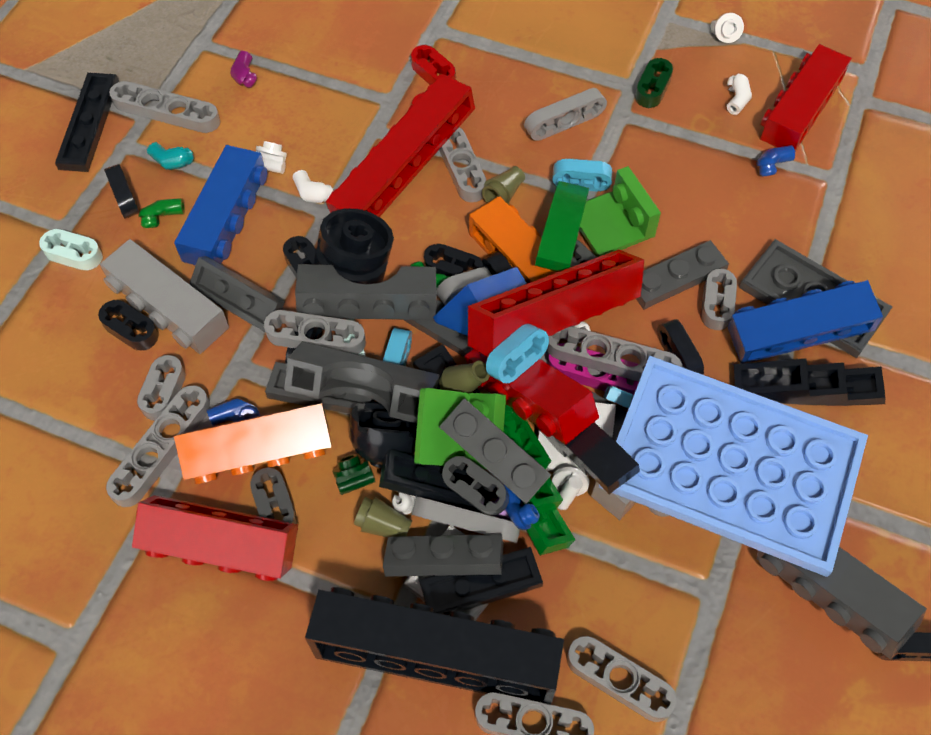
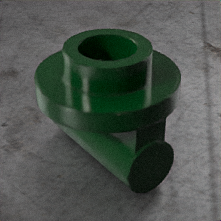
M358 454L341 458L337 461L338 467L332 471L336 478L340 495L375 483V478L369 468L368 461L364 458L359 459Z

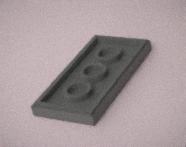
M775 239L741 281L739 288L768 305L779 298H787L788 300L799 298L804 293L815 289H820L822 292L834 289L837 285L847 280ZM875 297L883 315V319L875 331L830 343L858 358L892 309V306Z

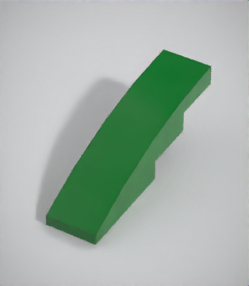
M558 181L535 266L556 271L570 268L589 192L588 187Z
M506 405L504 433L546 469L551 463V459L527 420L521 419L513 408ZM550 477L527 502V504L534 505L540 515L539 521L531 524V528L527 529L540 556L569 548L576 540L557 510L563 498Z

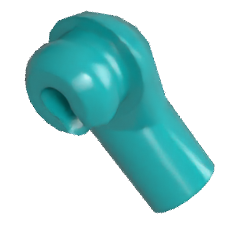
M154 142L147 149L148 155L167 170H174L189 165L194 159L193 152L189 148L175 147L166 150L159 143Z

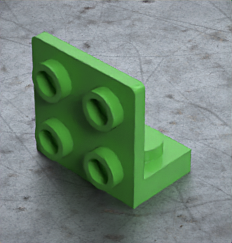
M629 166L617 170L612 192L586 201L579 230L597 257L618 249L623 250L656 235L661 212Z
M421 388L414 462L422 465L444 466L451 458L463 456L473 461L482 469H486L439 426L465 398L504 432L506 395Z

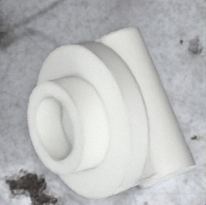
M725 13L717 21L711 22V33H715L716 37L724 43H732L738 40L744 30L742 18L735 13Z
M264 141L263 147L256 146V152L261 153L267 171L283 174L286 168L285 160L287 153L281 151L282 145Z
M575 467L560 468L554 472L552 477L553 484L563 498L562 503L558 506L560 510L568 509L574 498L584 494L589 487L588 476Z

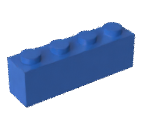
M225 145L174 242L182 262L196 265L198 257L207 256L222 264L223 260L229 257L231 243L235 235L241 232L244 217L248 209L253 208L256 193L260 185H264L267 179V168L264 166L260 152Z
M868 280L858 283L846 281L827 291L822 292L820 289H815L804 293L799 298L791 300L779 298L770 302L767 306L741 308L732 314L728 330L741 364L875 331L883 319V315Z

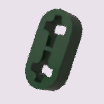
M655 58L649 61L637 85L635 99L640 106L653 108L661 103L673 73V65L670 61L663 58ZM657 72H661L659 77H656L654 75H656ZM650 88L654 89L651 94H647Z

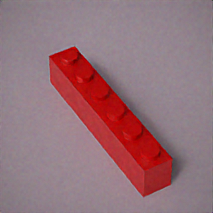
M441 74L433 84L428 86L426 92L418 101L409 107L407 113L397 124L390 128L387 135L370 150L367 157L350 172L346 180L330 194L326 200L330 213L350 208L368 211L380 217L475 110L472 88Z
M618 249L469 305L468 346L488 357L500 343L524 324L534 325L546 331L548 336H552L558 331L578 325L580 322L591 317L602 315L604 312L617 306H623L627 302L641 297L644 259Z

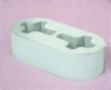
M49 230L43 234L39 241L40 248L48 260L76 269H94L103 259L102 252L94 239L65 230Z

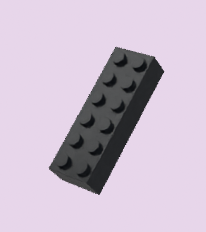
M332 587L330 591L318 589L305 636L316 659L483 694L495 692L552 704L557 688L564 639L555 637L556 634L551 630L532 628L531 632L514 629V624L503 620H491L490 624L474 621L472 615L464 612L453 611L448 616L434 613L432 607L424 604L412 603L409 608L394 605L392 599L384 596L372 595L369 600L354 597L355 594L352 591L344 588Z

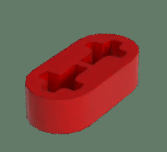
M419 45L412 50V69L429 85L433 84L441 74L456 80L454 65L435 48L429 45Z

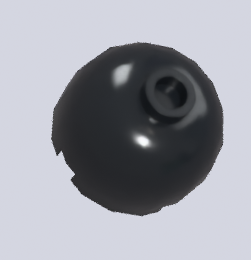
M379 402L365 403L364 410L359 411L357 406L353 407L349 422V438L355 452L362 458L369 461L371 465L382 468V461L388 449L413 455L415 452L417 423L389 417L388 411Z

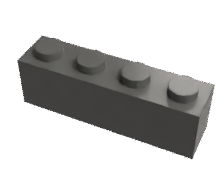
M841 547L838 549L833 571L828 577L758 550L757 560L768 573L773 576H780L792 586L793 590L801 598L808 601L812 600L825 610L827 616L834 623L848 627L860 636L861 641L866 647L876 653L884 654L890 660L920 627L927 608Z

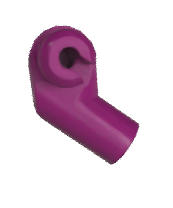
M240 51L231 67L230 74L238 84H244L245 87L251 88L257 79V75L249 71V65L253 58L249 52Z

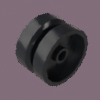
M350 208L333 211L323 218L320 226L314 265H333L340 276L354 283H381L384 279L394 241L392 229L382 218L368 211Z

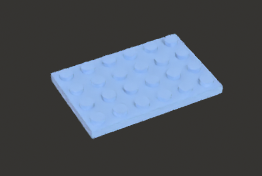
M649 355L616 440L639 464L640 472L612 493L828 577L834 568L868 435Z

